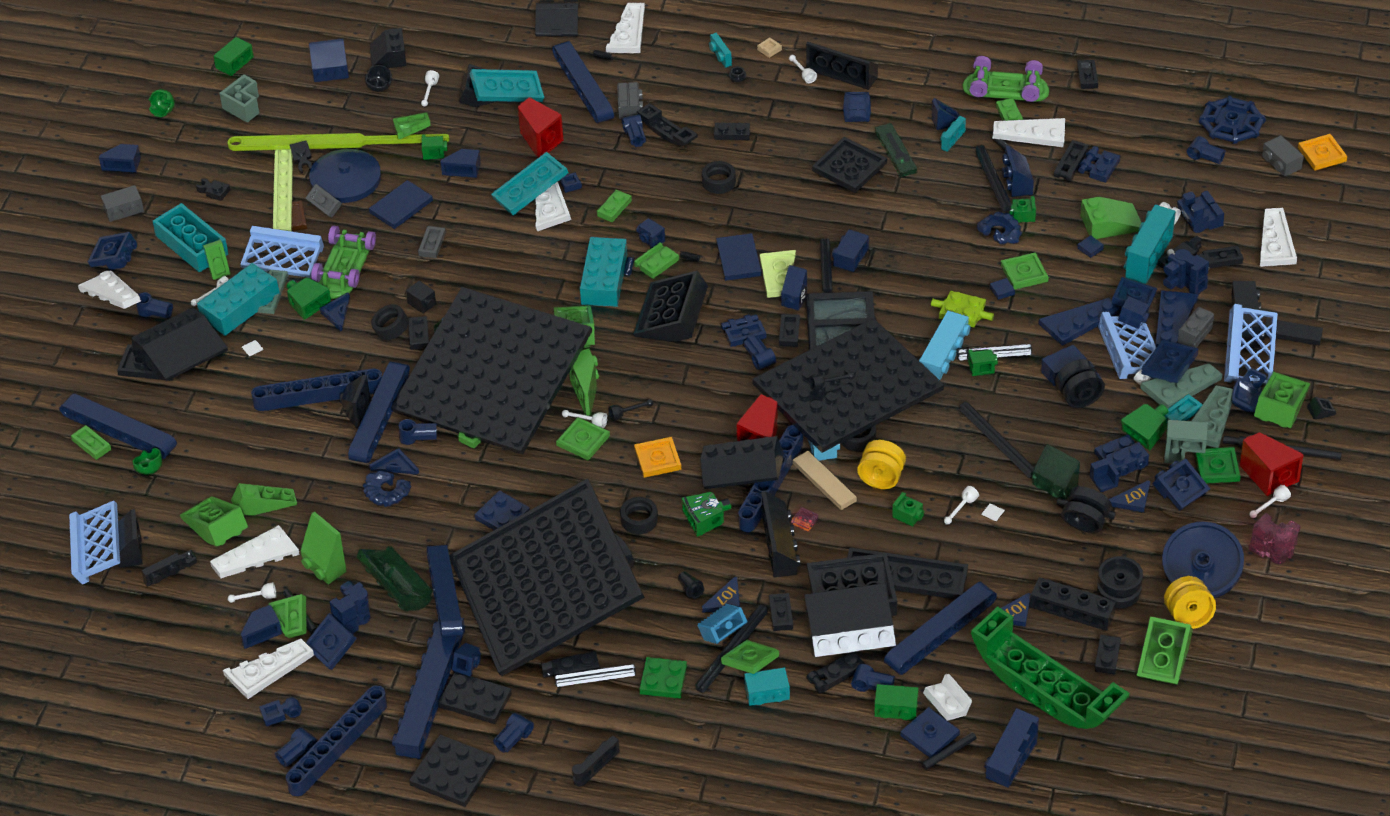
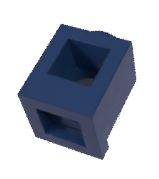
M649 218L638 225L636 232L639 233V239L649 244L650 249L660 242H665V228Z
M464 643L454 652L452 670L471 676L473 669L477 668L480 663V648Z

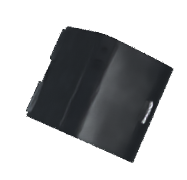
M540 0V2H537L535 36H578V8L580 1L564 0L563 2H554V0Z

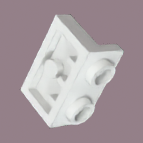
M950 674L944 675L942 683L925 687L923 692L947 721L966 716L972 703L971 698Z

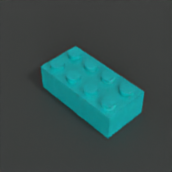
M182 203L153 220L156 237L199 273L208 268L203 245L221 240L225 255H228L226 239Z
M1155 204L1153 209L1148 211L1146 221L1141 223L1139 233L1134 235L1132 245L1126 249L1125 278L1147 284L1158 264V259L1163 256L1173 238L1175 210Z
M590 237L580 286L582 305L618 307L628 255L627 239Z
M251 263L197 303L198 310L206 317L213 328L226 336L257 313L260 306H266L273 301L274 296L280 293L277 279L254 263Z

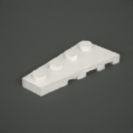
M278 525L211 560L210 564L218 576L224 578L244 572L246 568L256 566L257 568L264 566L263 563L271 560L277 562L283 560L284 556L291 554L292 556H297L300 554L299 549Z

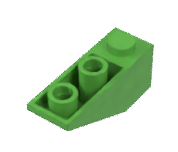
M239 483L231 499L232 504L241 508L243 515H257L297 505L293 489Z

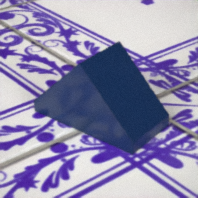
M934 98L932 100V121L936 129L950 128L951 123L960 116L958 111Z

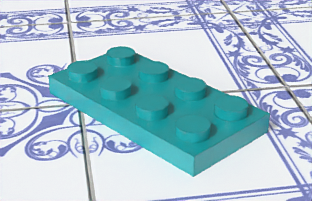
M471 69L470 77L477 101L524 102L529 97L538 102H543L544 100L537 71Z
M546 152L491 195L496 202L514 215L569 172L565 166Z

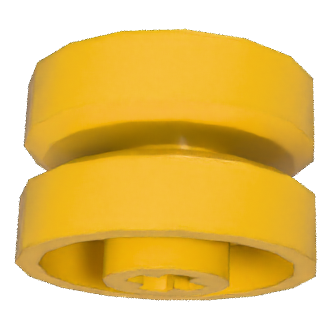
M873 440L864 449L857 467V473L860 479L874 488L890 489L896 486L900 479L901 471L906 462V456L899 446L890 441Z
M1180 577L1173 581L1165 592L1164 604L1176 622L1190 624L1192 629L1207 624L1214 616L1216 601L1204 582L1197 577Z

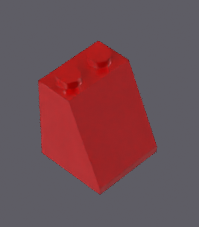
M530 97L518 106L520 133L537 158L546 152H551L564 141L562 115Z
M760 394L737 423V441L777 436V401Z
M1259 432L1243 439L1240 467L1263 493L1269 496L1281 484L1289 487L1300 481L1304 455Z

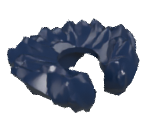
M1007 212L990 214L977 223L978 231L985 236L990 234L992 227H1003L1005 229L1004 233L1001 234L996 229L993 235L994 241L1001 245L1018 243L1019 237L1022 235L1018 220Z
M385 471L367 474L363 484L366 497L375 505L390 507L395 503L398 504L404 496L409 494L412 486L410 481L400 479L397 481L394 490H382V484L387 483L392 486L394 480L393 473Z

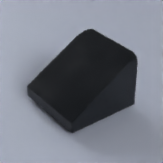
M1314 397L1307 405V409L1315 420L1336 414L1328 399Z

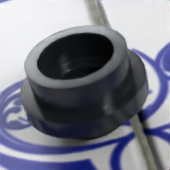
M733 67L729 72V78L734 82H741L746 79V72L742 67Z

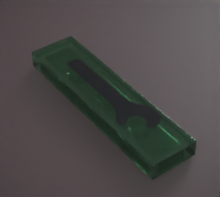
M892 123L875 127V133L899 176L903 177L917 173V167Z

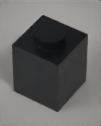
M418 281L406 290L408 304L422 314L433 308L436 304L435 291L421 281Z

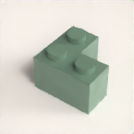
M242 75L220 92L222 109L248 123L259 114L257 82L250 77Z
M1168 420L1164 463L1172 464L1177 460L1181 462L1185 459V452L1205 453L1208 423Z

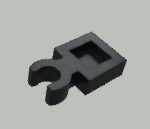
M307 140L290 144L294 162H299V172L303 173V166H308L309 170H311L312 164L308 159H312Z
M205 178L201 179L202 185H196L198 192L205 193L207 197L222 201L230 191L229 184L216 180L210 183Z

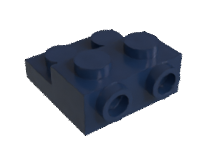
M130 232L99 237L88 260V264L91 267L107 265L109 270L124 268L127 262L131 261V253L137 248V242Z
M1129 435L1095 447L1094 450L1099 460L1110 459L1119 472V477L1148 466L1149 454L1139 442L1135 443Z
M1186 458L1181 462L1177 460L1168 467V471H1160L1154 476L1156 480L1152 483L1164 499L1169 497L1179 511L1210 490V487Z

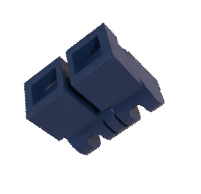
M1208 190L1202 192L1201 196L1195 198L1193 192L1185 193L1183 198L1177 201L1178 209L1181 210L1184 219L1195 233H1200L1207 228L1211 230L1224 225V212L1215 203Z
M1186 249L1177 250L1175 255L1170 254L1168 256V264L1164 266V272L1167 274V277L1163 279V285L1170 290L1175 286L1180 289L1185 286L1189 289V293L1200 294L1207 288L1209 261L1199 255H1191Z
M347 581L340 586L344 598L341 600L337 598L331 600L330 609L331 614L353 634L359 630V625H364L370 621L368 593L363 588V585L360 582L354 585L351 581Z

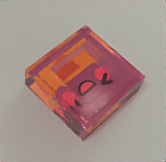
M801 507L793 517L791 524L809 532L817 522L818 514Z

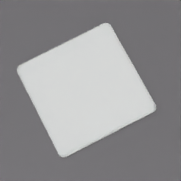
M256 340L242 346L249 356L263 350Z
M989 504L982 515L997 521L1005 510Z

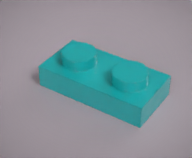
M717 32L710 34V50L716 54L718 61L722 62L725 68L732 66L731 51Z
M959 116L956 121L951 123L950 128L942 133L940 138L942 150L948 152L965 133L966 118Z
M1188 394L1168 408L1169 413L1164 416L1166 422L1168 423V420L1187 421L1197 414L1203 404Z

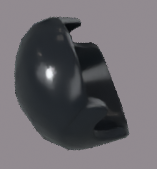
M382 65L371 66L365 76L366 86L375 92L387 90L392 81L390 69Z

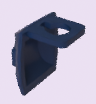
M845 92L843 104L845 122H869L871 114L869 92Z
M1250 368L1243 378L1239 377L1232 391V403L1244 411L1255 413L1257 402L1262 392L1260 386L1264 383L1267 376ZM1256 375L1260 380L1252 383L1249 376Z

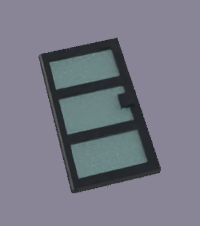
M873 291L809 293L806 295L809 350L873 318L875 319Z

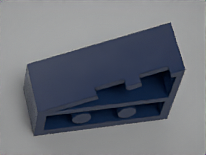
M1016 708L992 756L988 757L985 762L984 768L986 769L987 779L1009 788L1037 744L1038 717Z

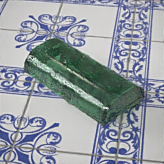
M388 546L386 550L359 549L357 559L365 567V571L376 579L377 584L382 586L387 591L388 596L399 604L400 609L404 611H417L430 603L432 600L430 595L433 590L392 546Z

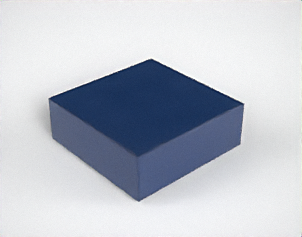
M576 172L567 174L559 180L565 193L582 188Z
M1090 235L1078 244L1077 249L1091 258L1104 249V244Z
M1007 278L990 283V289L998 300L1015 295V289Z

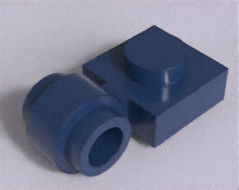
M294 697L286 699L282 705L277 700L259 706L266 727L286 720L285 714L291 718H296L301 714L302 710L299 701Z

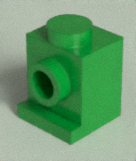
M422 135L423 160L444 159L445 151H448L447 141L443 140V136L426 137Z
M1031 196V199H1013L1012 210L1009 213L1018 222H1035V197Z
M972 349L968 351V365L972 376L995 373V365H998L997 355L993 354L992 349L973 352Z
M904 492L893 503L892 517L912 527L924 516L923 503L907 497Z

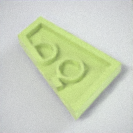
M796 250L760 254L767 298L781 296L789 265H794Z

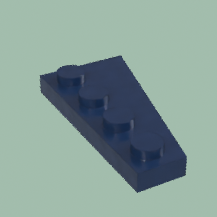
M1161 290L1156 348L1162 340L1178 342L1179 329L1192 314L1199 294Z
M1106 298L1039 319V325L1063 346L1096 328L1102 312H1109L1110 316L1113 317L1120 314L1121 308L1111 303L1112 300L1110 298Z

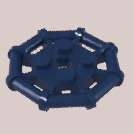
M1228 95L1220 100L1208 101L1198 120L1199 124L1203 125L1207 130L1210 138H1218L1237 144V142L1246 139L1257 138L1266 118L1259 112L1253 101L1248 102ZM1210 122H1214L1215 128H1213ZM1250 122H1256L1254 127L1250 125Z

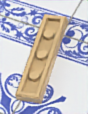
M809 451L793 459V465L840 510L857 501V497Z

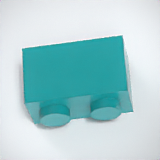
M785 667L759 671L755 674H744L749 706L790 700V686Z

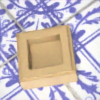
M769 37L757 45V50L770 58L782 50V45Z

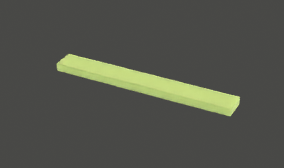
M291 149L275 150L273 229L292 232L293 156Z

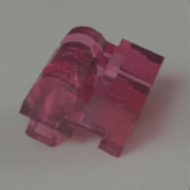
M1265 513L1254 524L1249 550L1261 557L1266 555L1275 564H1282L1286 562L1287 557L1291 558L1293 556L1301 526L1294 521H1290L1287 525L1283 522L1276 525L1272 522V517Z

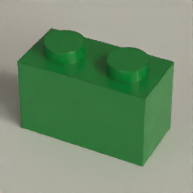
M235 37L214 55L216 69L230 76L235 74L254 58L252 44Z
M877 684L874 717L914 720L916 718L918 687Z

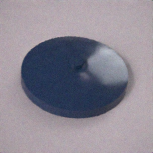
M356 149L336 150L323 155L313 164L309 174L310 184L312 188L315 184L319 185L341 203L355 202L369 196L376 190L381 181V169L378 161L367 152Z
M1194 522L1179 528L1167 540L1162 556L1163 570L1170 584L1180 577L1193 576L1199 578L1204 582L1212 596L1216 598L1229 592L1239 581L1244 568V553L1239 540L1227 528L1212 522Z

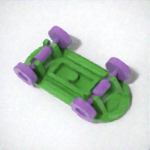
M979 56L974 60V73L966 77L963 82L964 92L975 97L1013 98L1014 100L1037 102L1045 100L1049 95V86L1040 78L1043 72V65L1036 60L1027 62L1025 67L1027 75H1023L1020 73L988 72L991 68V60L988 57Z
M331 226L328 240L330 244L335 245L324 268L322 264L315 263L311 273L312 280L329 288L331 299H337L347 292L350 293L353 288L357 287L361 269L369 251L373 250L375 246V232L368 231L365 236L363 232H360V234H348L347 230H343L342 234H340L338 226Z

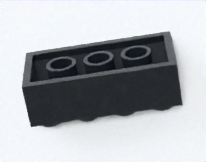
M811 42L806 43V68H811L818 74L867 90L871 88L878 78V64Z
M778 437L748 439L704 446L701 455L704 489L779 480L784 452Z
M763 491L761 492L762 520L773 578L797 575V567L801 566L799 554H795L798 548L796 539L793 540L792 536H795L794 526L789 523V521H792L791 511L787 510L786 503L783 500Z

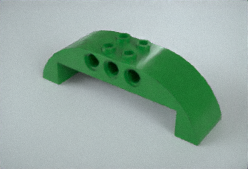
M998 606L971 630L973 641L979 653L1001 681L1017 694L1067 725L1083 729L1095 728L1103 723L1130 696L1128 691L1114 682L1102 692L1014 634V617Z

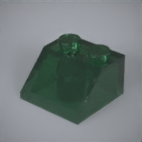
M1047 444L1033 470L1032 484L1055 498L1067 499L1071 489L1078 486L1080 461Z

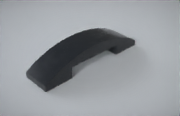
M651 103L637 111V115L641 116V120L653 132L670 143L684 146L698 137L697 133L686 126L681 129L664 118L662 111Z

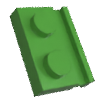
M660 242L634 261V266L639 267L642 272L654 279L679 261V255L667 246L664 247Z

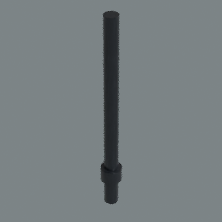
M1224 436L1223 443L1238 445L1239 448H1242L1243 439L1246 437ZM1284 444L1301 452L1303 455L1341 460L1342 452Z

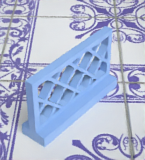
M252 226L250 230L251 237L240 265L241 268H246L251 264L247 262L248 259L256 256L258 260L253 263L264 271H287L288 275L311 278L313 265L317 262L319 253L324 248L322 237ZM254 242L263 244V246L256 250L253 248ZM273 245L280 246V249L271 252L269 248ZM296 248L298 251L289 255L286 250ZM267 250L269 253L263 258L258 256V253ZM308 250L314 251V254L307 258L304 255ZM284 252L287 257L277 261L275 256ZM301 255L304 259L295 264L292 259ZM271 258L275 261L270 266L264 264V262ZM288 261L292 263V266L288 268H282L281 266ZM306 263L308 264V271L299 270V267Z
M1238 304L1232 306L1229 314L1225 382L1237 381L1239 377L1243 378L1244 376H1238L1239 368L1244 365L1249 370L1251 367L1247 362L1254 358L1260 365L1256 370L1259 371L1263 368L1268 374L1267 380L1262 385L1267 384L1273 373L1277 313L1242 308V305ZM1243 313L1250 314L1254 321L1248 325L1243 319ZM1270 317L1272 318V324L1266 327L1260 319ZM1256 322L1263 329L1258 335L1250 328ZM1245 330H1247L1253 337V339H1251L1247 343L1242 338V333ZM1264 333L1270 337V343L1266 346L1259 339ZM1255 340L1262 347L1256 353L1249 346ZM1244 348L1252 355L1246 361L1240 355V351ZM1262 351H1265L1269 356V360L1266 363H1263L1257 356ZM1256 375L1249 376L1252 383L1260 380Z
M1102 312L1098 328L1119 379H1127L1128 374H1136L1140 371L1151 356V354L1142 349L1145 347L1153 353L1156 345L1147 324L1142 323L1140 328L1137 329L1118 321L1119 316L1111 317L1109 312ZM1114 323H1119L1123 325V327L1119 328L1118 326L1114 325ZM1129 328L1133 330L1135 333L1131 334L1125 331V329ZM1140 334L1146 337V340L1144 341L1136 336ZM1120 335H1123V336H1125L1126 338H1128L1129 340L1126 342V341H1124L1123 339H1121L1119 336H1120ZM1132 341H1134V342L1138 343V344L1141 345V346H1140L1139 348H1137L1136 346H1134V345H1132V344H1130V343H1131ZM1128 348L1129 350L1135 353L1131 355L1127 353L1125 349ZM1139 354L1142 357L1146 358V360L1142 361L1136 356ZM1134 362L1140 365V367H1132L1130 363Z
M111 501L81 515L77 512L69 514L72 575L82 585L89 582V576L120 563L118 512L115 501ZM111 510L107 517H103L106 511ZM92 517H95V518L92 520V522L88 525V524H87V519H90V518H92ZM100 520H103V522H102V524L100 525V527H99L98 529L95 528V526L97 525V523H98ZM108 524H112L108 532H104ZM91 531H95L91 539H87ZM101 534L104 535L99 544L96 543V540L99 538V536ZM111 538L112 542L108 547H105L104 545ZM92 546H96L91 554H88L90 548ZM102 549L105 550L100 558L96 557ZM110 553H112L113 559L105 561ZM93 560L96 561V564L89 569V566L93 562Z

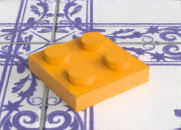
M1331 134L1298 143L1299 151L1304 155L1314 171L1347 162V155Z
M672 437L634 445L644 478L682 470Z

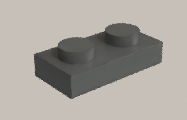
M317 184L314 185L306 197L308 201L331 218L342 205L339 200Z
M427 226L418 250L419 256L437 258L446 234L445 228Z

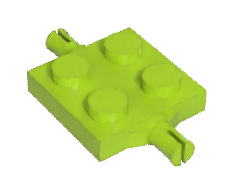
M950 291L944 301L933 298L931 306L941 308L939 319L942 320L947 311L968 316V325L975 328L979 320L986 319L992 321L994 318V313L984 311L986 299Z

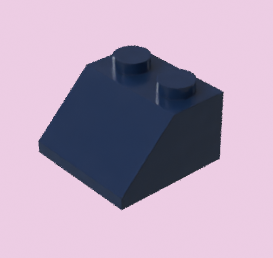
M343 39L309 43L314 82L349 78Z

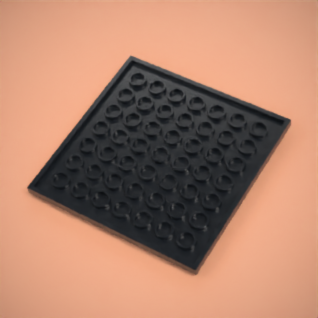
M461 287L391 409L395 413L425 423H436L437 427L456 433L460 432L465 434V436L477 438L480 441L523 455L593 330L590 326Z
M589 479L578 483L449 555L501 677L645 598Z

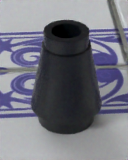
M685 571L679 574L678 581L688 597L698 598L703 594L704 586L702 581Z

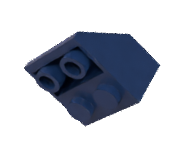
M1005 146V154L1002 155L1004 164L1002 176L1006 178V189L1010 190L1012 197L1033 195L1034 180L1026 157L1010 146Z

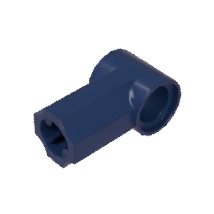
M638 114L623 117V129L628 134L631 145L641 147L646 142L641 116Z
M1201 136L1196 137L1187 148V154L1190 158L1194 160L1204 158L1217 164L1222 163L1226 150L1210 145Z
M147 292L138 294L141 301L136 303L140 316L148 317L154 315L166 319L171 317L173 303L153 299Z
M753 334L747 337L744 341V347L751 355L757 370L776 363L773 350L766 348L758 336Z
M411 419L402 420L399 423V440L405 445L413 444L416 440H437V424H416Z
M859 664L854 673L851 686L860 692H865L868 689L876 690L877 684L894 686L895 676L876 672L869 665Z
M516 712L509 717L506 727L493 740L494 745L499 751L508 753L521 738L525 739L531 734L534 723Z
M298 728L292 734L290 741L275 752V757L283 767H288L304 753L306 754L318 740L304 728Z

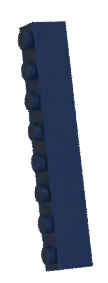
M461 618L462 636L441 637L439 621L434 622L433 635L429 637L427 642V652L422 655L421 669H418L416 672V683L410 689V700L405 703L404 716L400 717L398 723V733L393 736L392 745L395 746L396 755L420 759L438 710V701L445 690L452 670L454 652L459 649L465 633L464 618Z

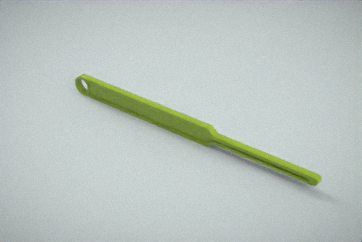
M361 133L234 136L228 139V148L232 151L289 150L290 144L307 140L309 149L360 148L368 144L422 143V135L426 137L443 136V140L449 142V135L420 134L409 135L402 139H398L397 135L364 136ZM234 142L240 143L239 145H232Z

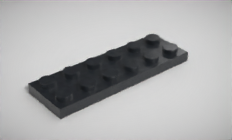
M849 548L847 558L885 552ZM887 553L895 591L957 599L964 593L968 564Z

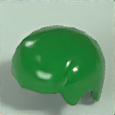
M155 90L148 99L151 103L149 111L156 117H164L174 109L173 95L167 90Z
M153 448L151 453L143 450L140 456L132 460L135 471L143 475L156 473L162 466L161 450Z

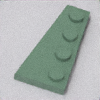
M1205 364L1188 369L1178 383H1170L1156 378L1142 382L1140 388L1158 404H1163L1168 409L1186 395L1193 396L1222 379L1223 374L1211 364Z
M1216 385L1192 420V422L1208 423L1206 446L1219 448L1232 405L1233 389Z

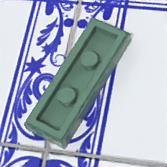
M269 270L268 274L277 279L280 293L275 295L273 301L266 306H260L258 313H275L288 277L287 271Z

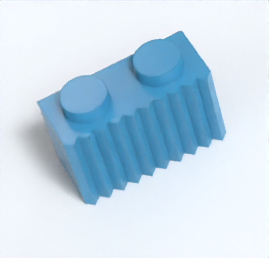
M725 604V606L716 610V613L713 612V615L710 614V617L707 616V619L698 623L697 626L705 641L718 644L745 625L747 619L741 607Z

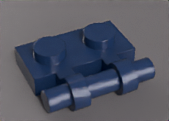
M1093 146L1086 153V158L1080 162L1078 171L1081 174L1085 173V171L1090 172L1089 178L1106 183L1120 162V155L1105 150L1102 154H1098L1099 148Z
M748 314L744 315L743 318L735 320L732 318L728 319L727 322L721 323V328L725 330V336L730 347L744 344L747 337L753 334L758 336L760 340L766 338V331L757 314L751 316Z

